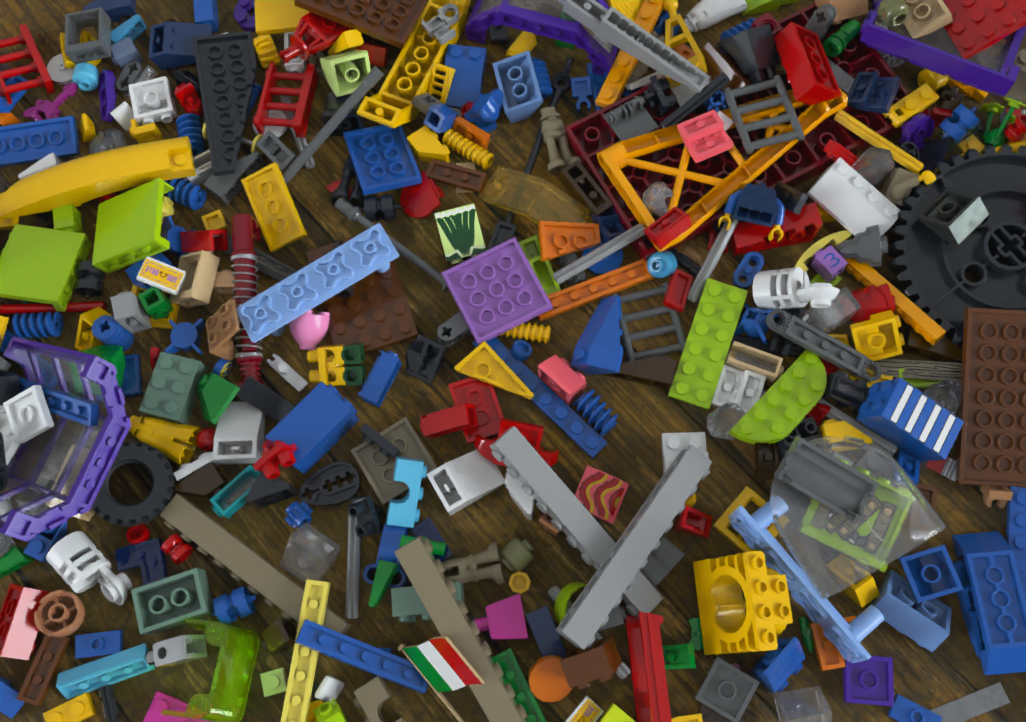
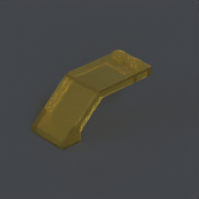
M501 165L497 166L483 188L482 193L478 196L483 202L524 215L536 224H539L540 221L585 223L591 214L586 207L547 180Z

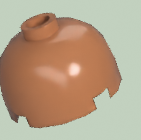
M57 590L43 597L39 602L41 605L38 607V611L35 610L34 613L35 625L39 631L50 637H65L78 630L83 623L85 606L75 594L69 591Z

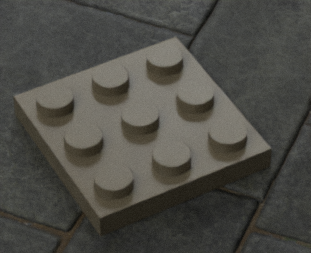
M407 417L379 433L402 453L400 456L422 459L424 465L427 466L426 474L437 468ZM365 441L353 448L351 452L381 503L385 506L389 503V499H396L407 492L409 487L406 483L394 481L393 479L396 460L393 457L387 459L379 452L380 447L374 443L371 446ZM426 475L425 479H422V478H421V483H422L423 481H425L426 479H428L427 475Z

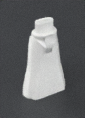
M701 0L685 16L684 21L689 31L696 33L747 10V2L745 0Z

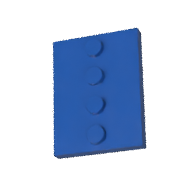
M378 125L343 132L363 195L422 183V177L402 125L394 129L386 125Z

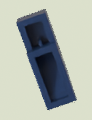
M94 0L83 8L84 11L102 7L110 17L111 22H120L121 16L136 15V0Z
M612 207L597 217L589 211L593 223L599 224L600 238L604 244L626 232V229L620 223L619 214Z
M547 605L526 614L542 656L555 655L563 658L566 652L558 632L555 631L556 627Z

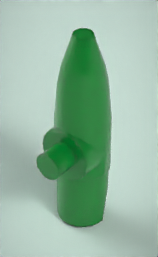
M801 616L798 620L802 637L808 651L811 653L813 652L811 630L807 616Z

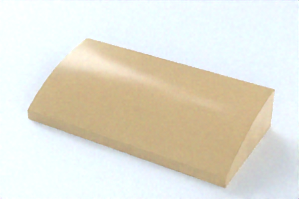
M903 0L909 8L907 19L903 24L912 39L932 33L953 22L952 15L943 0Z

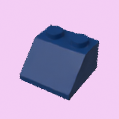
M945 544L899 558L917 603L964 590Z

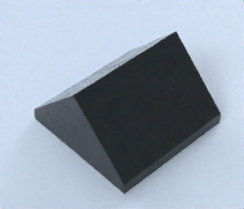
M953 138L924 141L925 145L919 154V161L924 164V167L919 174L926 170L932 172L936 164L940 162L947 163L952 155L963 154Z
M261 471L246 496V501L261 509L298 496L299 490L279 478L267 479Z

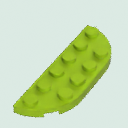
M806 349L736 423L729 434L750 444H755L756 442H768L771 444L787 437L815 407L824 394L827 376L820 358Z

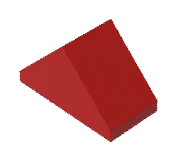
M685 505L684 510L677 515L674 531L709 538L713 517Z

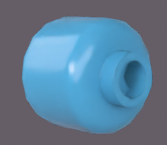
M669 251L655 252L647 261L648 272L656 278L668 277L677 268V259Z

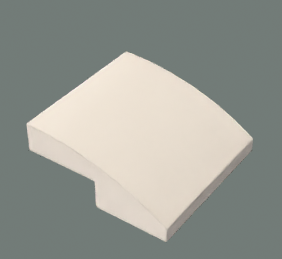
M724 364L711 405L745 415L760 399L766 376L747 369L741 371Z

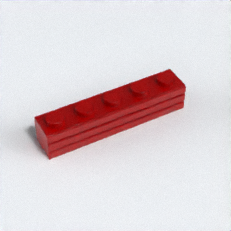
M831 139L823 149L827 153V157L833 159L834 162L839 157L842 158L864 179L867 178V175L873 169L841 144Z

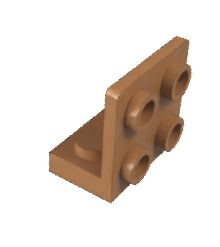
M231 298L206 321L209 353L228 361L236 357L233 335L239 331L236 301Z

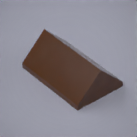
M708 42L701 50L708 71L706 74L711 77L708 83L721 73H725L730 79V82L719 91H723L727 87L732 90L752 85L750 76H743L736 61L727 52L720 49L718 43ZM745 95L734 97V99L737 101Z

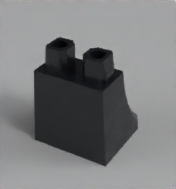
M770 24L744 30L718 42L719 48L727 52L736 61L743 76L749 74L752 84L772 79L777 75L775 65L780 64Z
M332 89L331 92H328L325 109L321 115L323 125L331 119L351 94L336 97ZM364 97L330 136H343V132L366 128V118L357 115V110Z

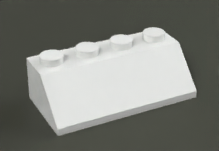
M840 157L826 169L807 192L810 198L854 236L856 233L864 232L867 227L879 225V232L882 236L898 219V212L901 211Z

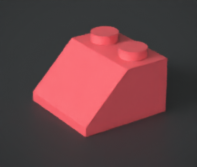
M554 355L538 365V378L568 406L586 388L587 382L584 375L579 371H573L570 368L569 362L563 357L559 358L557 355Z

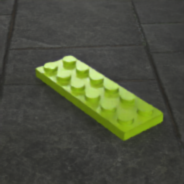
M707 278L668 397L709 410L748 293L747 290Z

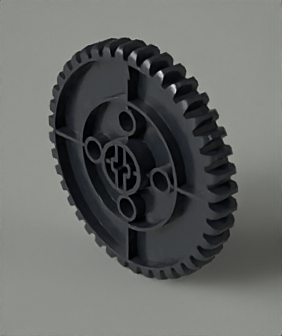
M1003 144L997 152L993 146L988 145L984 146L980 153L973 148L967 150L963 156L958 154L952 155L947 163L940 162L936 164L932 169L936 180L929 185H926L922 180L919 182L920 185L912 188L909 196L902 201L903 207L899 206L901 211L898 212V219L894 223L895 227L889 233V239L894 243L888 248V255L896 257L888 265L889 270L900 272L892 281L893 285L896 287L904 286L905 290L902 294L946 331L947 338L954 344L963 342L965 308L1026 311V146L1021 145L1013 153L1012 147L1009 144ZM947 188L980 196L989 213L980 225L959 245L943 240L918 219V216ZM964 272L973 274L975 283L969 282L965 278Z

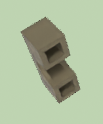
M377 676L354 691L356 706L360 711L363 709L367 716L365 722H388L382 717L381 707L387 699L392 697V694L383 678ZM402 717V718L398 719V720L395 721V722H407V721H406V719H405L404 717Z

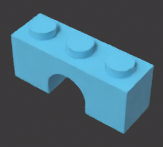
M396 456L393 479L394 481L406 483L409 490L402 499H389L386 517L387 525L413 528L414 522H418L420 509H417V503L423 497V487H420L421 478L425 479L427 466L424 465L422 459Z

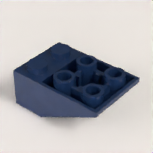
M168 21L152 25L148 58L161 70L195 63L196 58L192 37L213 35V26Z

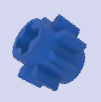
M718 91L702 104V106H707V112L711 110L719 112L727 108L724 92Z
M304 501L301 504L294 502L287 507L286 513L288 516L284 519L293 529L296 527L302 529L311 522L312 517L310 514L313 513V510Z

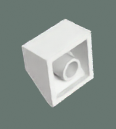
M506 472L505 488L509 490V495L528 520H532L535 498L532 495L528 496L521 488L522 483L517 478H512Z

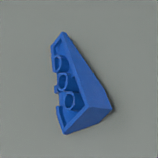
M610 296L601 299L575 346L571 366L586 375L619 373L623 357V346L620 345L622 329L619 328V321L621 319L620 296Z

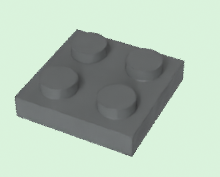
M716 656L694 698L732 722H739L760 682Z

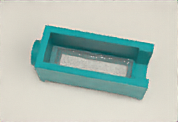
M251 464L247 466L210 499L214 505L212 507L213 511L219 517L224 516L230 519L235 512L247 503L246 496L260 472L256 471Z

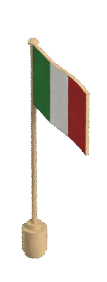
M439 636L419 645L406 646V644H400L398 650L405 654L459 722H465L441 692L454 691L470 684H484L485 682L447 636Z

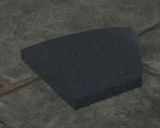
M424 335L418 336L409 344L406 352V373L428 384H432L444 363L446 346Z

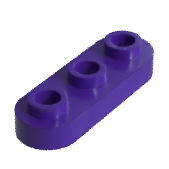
M103 69L99 76L100 116L102 121L111 123L115 120L110 113L116 109L117 93L114 87L116 77L112 71Z

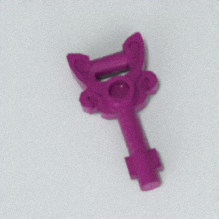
M75 82L67 83L63 87L64 91L52 102L38 99L35 103L36 106L23 112V116L29 120L40 121L44 120L39 115L42 112L45 114L46 119L59 118L60 110L58 107L69 96L73 97L77 93L76 89L79 86Z

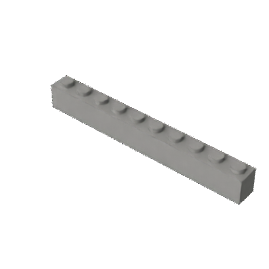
M515 426L509 428L490 445L492 455L499 462L503 461L508 467L506 470L509 475L514 479L517 478L522 483L521 488L528 496L532 495L535 498L537 507L543 513H548L552 518L551 523L559 531L562 530L567 535V542L572 547H577L582 553V559L588 565L592 564L597 570L616 543ZM638 570L634 576L635 581L629 589H625L621 595L622 600L626 604V610L634 617H639V611L650 613L663 599L659 592Z
M693 445L685 446L680 450L555 631L575 647L584 650L592 645L596 637L595 633L599 627L602 628L609 619L608 614L612 608H616L622 600L621 595L625 589H629L635 581L634 576L638 570L645 567L648 562L647 557L651 551L653 552L658 548L661 536L671 529L674 517L684 510V503L687 498L696 492L698 488L696 485L700 479L702 480L709 473L708 468L712 461Z

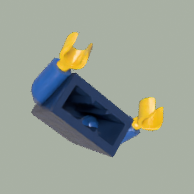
M764 182L748 183L743 190H738L730 195L724 209L725 215L718 222V228H720L722 222L728 223L726 231L731 226V215L733 216L732 219L768 227L774 225V229L769 233L768 239L771 241L773 233H776L779 242L784 235L780 226H783L785 207L780 199L776 197V190L766 187Z

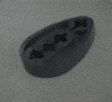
M333 462L322 467L306 480L299 490V498L302 502L304 501L308 505L317 507H329L349 502L352 498L356 497L361 488L360 474L355 467L347 462ZM349 473L355 476L352 479V483L344 481L342 487L334 485L332 491L325 489L328 486L327 482L330 481L334 484L337 482L338 477L344 480L348 478L347 474ZM308 489L315 492L312 494V499L304 497Z

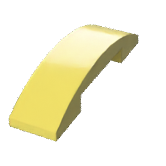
M844 230L820 239L805 251L795 267H800L807 273L809 268L806 264L814 259L813 255L819 249H826L830 245L834 248V246L842 241L849 240L853 234L848 230Z

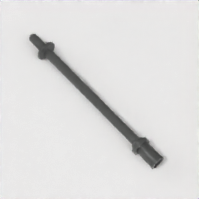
M339 198L335 203L334 208L345 214L349 221H357L367 229L375 225L361 215L360 208L352 206L344 198ZM388 235L399 253L443 285L442 291L445 292L449 289L440 272Z

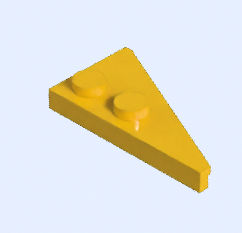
M485 341L454 367L459 373L529 400L534 397V394Z

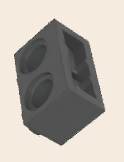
M270 130L256 143L273 162L278 164L283 172L297 158Z

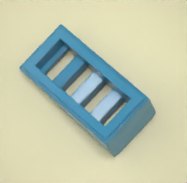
M134 15L111 31V45L128 37L134 42L147 26L140 15Z

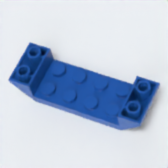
M999 531L952 535L956 557L964 558L986 649L979 651L984 675L1026 672V598L1013 549Z

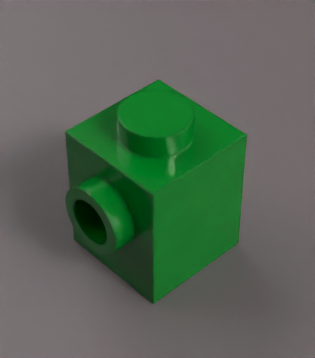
M153 286L137 295L146 312L155 320L166 317L169 312L174 310L166 294L159 288Z

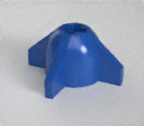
M499 88L492 94H479V99L463 116L468 122H494L499 117L504 94Z
M171 215L163 217L160 236L170 242V248L166 251L173 253L180 259V256L186 255V252H182L180 232H186L187 230L181 226H175Z
M744 303L745 311L740 318V323L736 326L734 334L741 335L745 333L749 337H760L764 345L768 344L764 336L769 330L766 317L773 310H762L756 307L750 308L747 303Z
M200 318L193 325L187 322L177 325L170 319L168 322L174 327L170 334L172 344L164 351L173 354L178 351L189 352L196 350L202 355L203 352L198 346L200 345L201 332L206 322Z

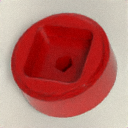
M140 524L129 528L126 533V539L133 546H141L148 541L151 533L145 524Z

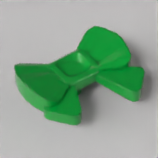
M690 618L688 623L691 627V639L687 644H694V650H703L700 618Z

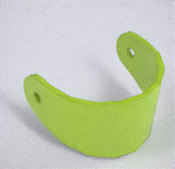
M576 581L567 584L560 590L554 605L555 619L558 624L561 623L567 614V605L572 594L579 588L585 587L588 583Z

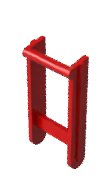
M640 611L638 612L639 617L626 615L625 627L636 722H672L660 624L663 623L664 619L661 615Z

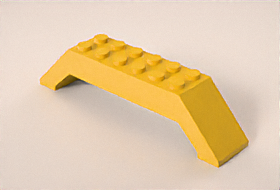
M471 0L428 1L415 29L401 50L379 93L371 97L365 96L357 110V115L393 129L417 118L420 111L411 104L413 97L428 93L434 62L445 65L448 44L456 45L465 28ZM449 3L455 4L459 10V20L448 29L452 30L454 28L456 36L441 45L435 36L430 37L427 30L423 29L421 21L423 19L426 23L438 15L437 10ZM448 11L445 15L452 17L455 15V12Z

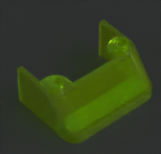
M186 618L185 623L197 630H206L205 638L209 644L220 647L209 695H194L188 702L186 712L162 709L161 714L175 719L199 722H240L244 715L260 640L258 635L252 630L222 622Z

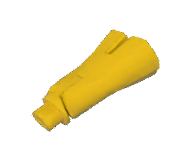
M132 415L129 432L142 443L144 442L157 448L165 457L182 466L185 463H189L197 447V434L202 429L194 425L181 424L143 415L140 417Z

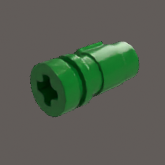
M851 19L836 33L831 34L822 44L825 54L832 58L837 57L860 32V23L857 20Z

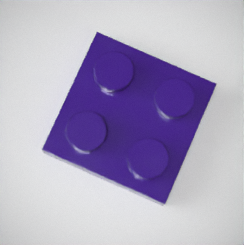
M871 656L870 659L857 663L848 662L844 659L846 666L843 667L844 702L894 706L892 657Z

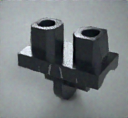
M656 75L651 76V84L644 91L645 96L643 98L645 103L643 105L650 106L651 109L657 107L661 117L667 116L668 110L676 107L677 98L675 94L664 95V92L670 91V83L667 78L658 80Z
M370 495L352 498L350 500L351 505L347 510L349 516L358 520L359 524L355 527L357 536L363 537L383 532L378 514L383 510L382 507L374 506Z

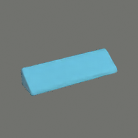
M144 643L60 672L57 677L56 687L68 700L97 690L102 686L111 685L154 670L155 665L147 663L146 654L149 652V649Z

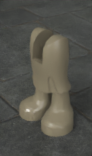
M498 542L489 544L488 548L483 552L471 553L466 557L449 559L442 562L445 571L458 569V575L446 578V580L451 579L452 582L465 584L468 582H478L483 579H492L496 584L506 583L501 563L480 569L478 567V564L501 561Z

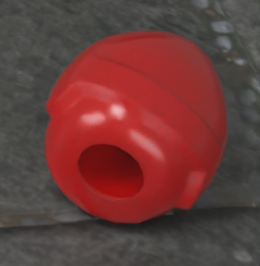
M205 428L198 432L196 444L200 449L204 451L213 450L216 429Z

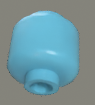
M78 63L73 69L72 82H75L80 90L93 91L99 84V70L90 63Z

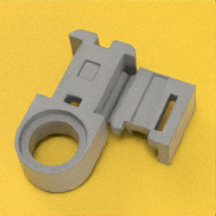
M451 3L437 10L438 15L426 23L423 19L421 21L423 29L427 30L430 37L435 36L441 45L456 36L454 28L452 30L448 29L459 20L458 7ZM448 11L455 12V15L452 17H447L445 14Z

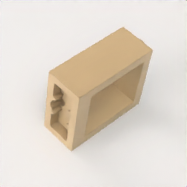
M203 250L180 256L178 269L186 272V281L177 295H170L169 301L185 308L209 304L220 258L213 255L211 251Z

